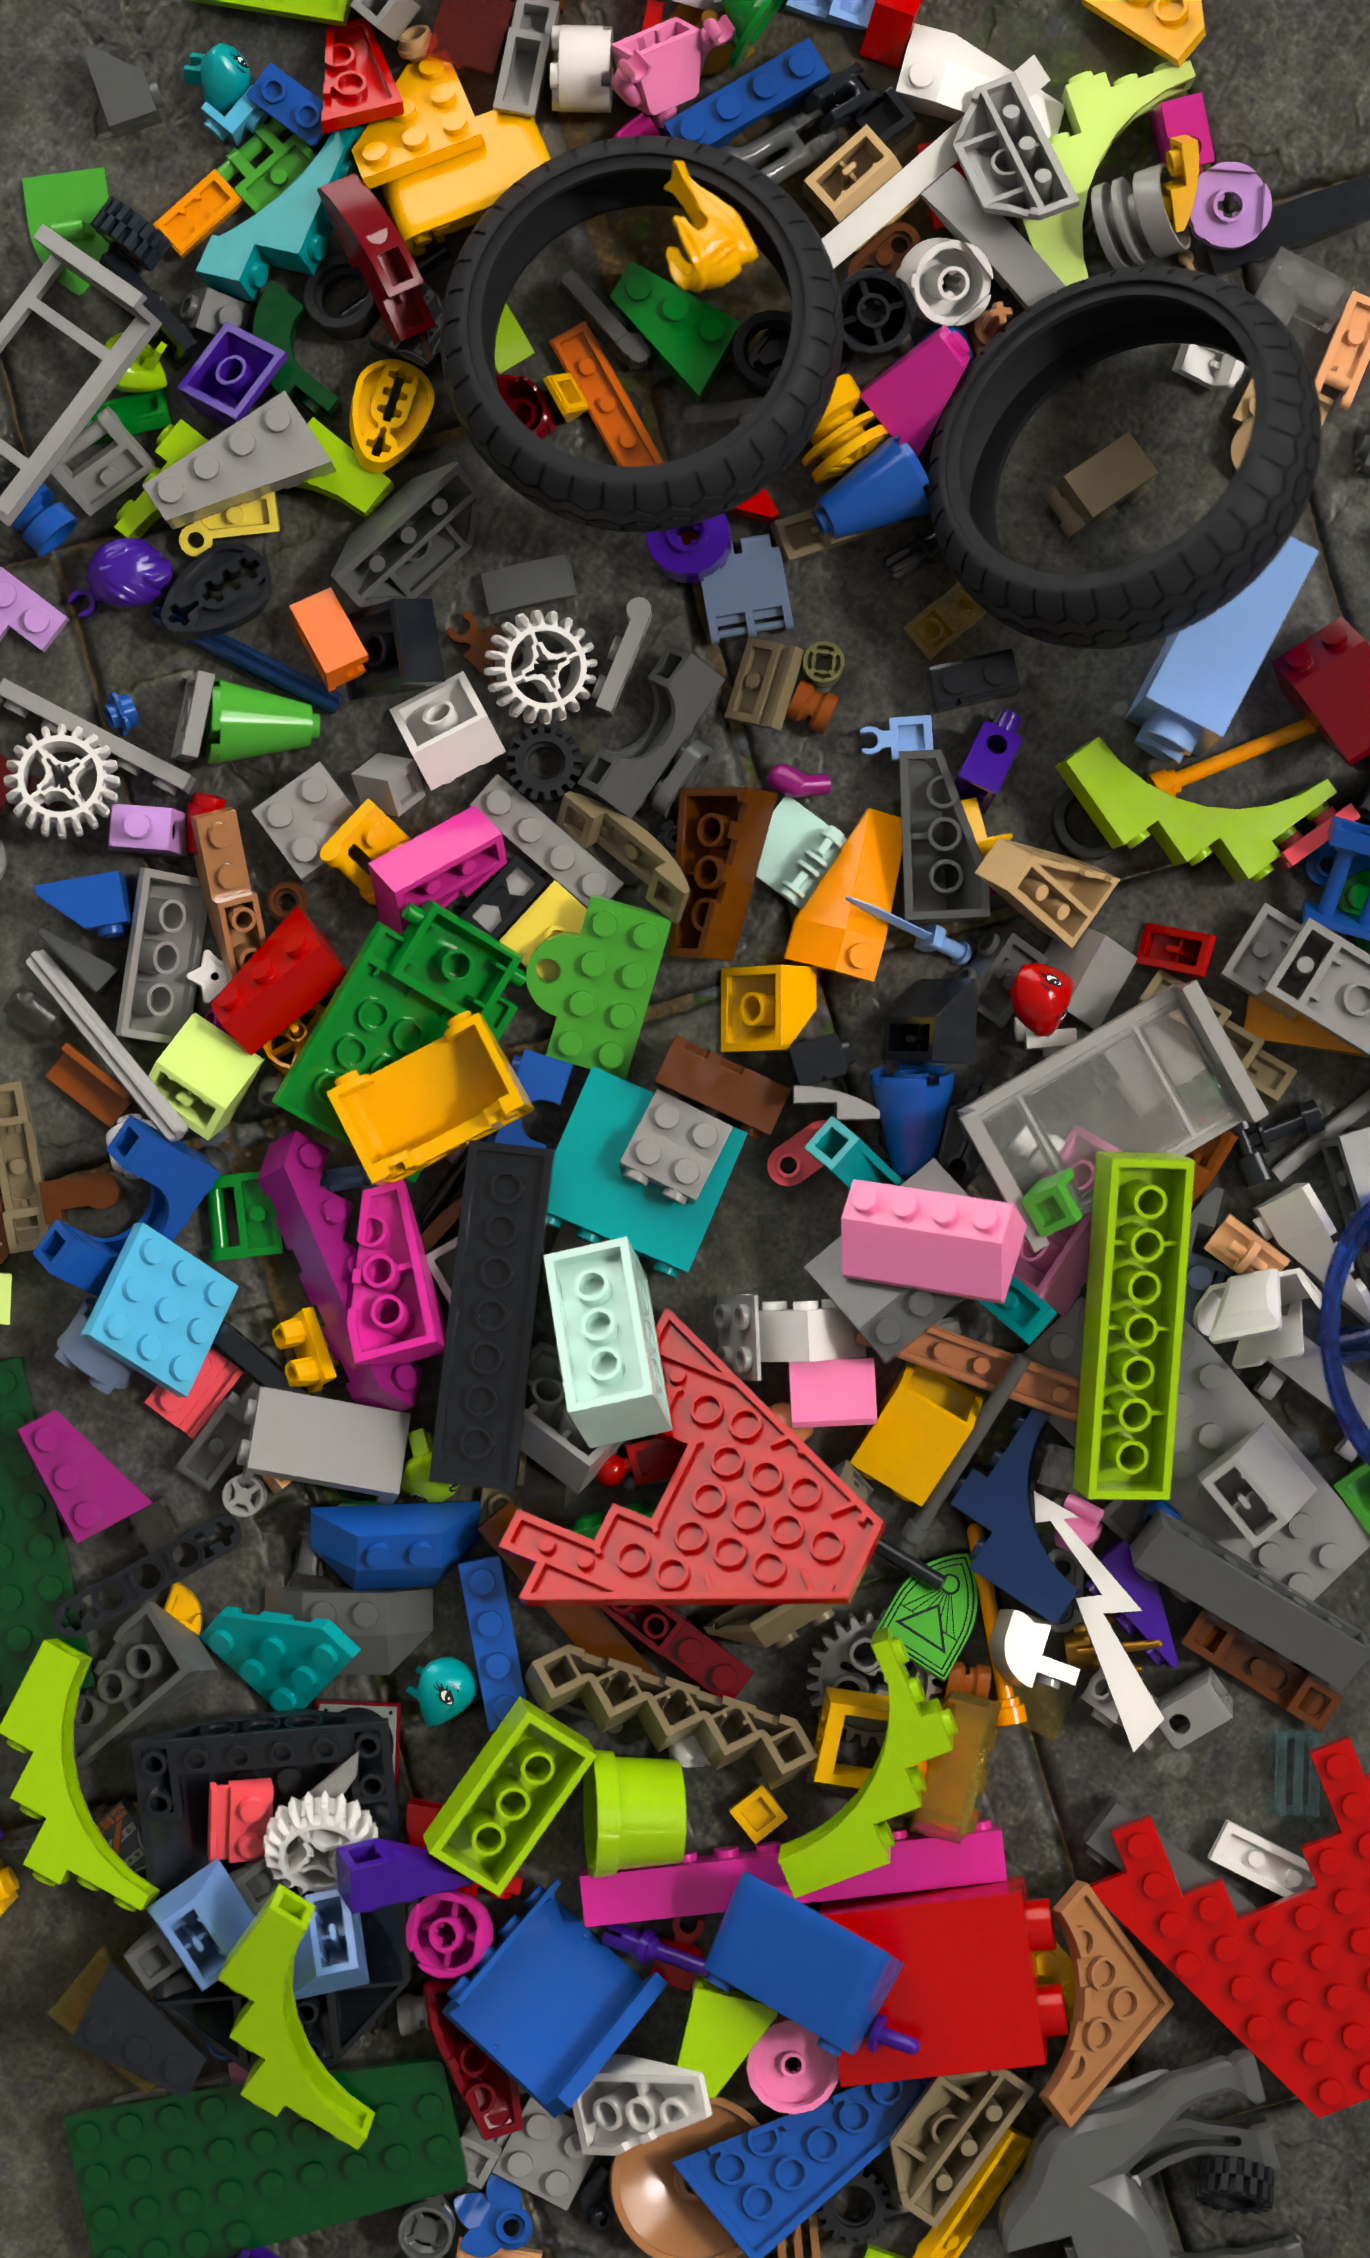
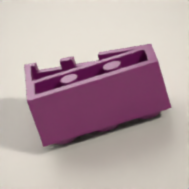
M51 1410L14 1430L73 1543L77 1544L153 1504L57 1410Z

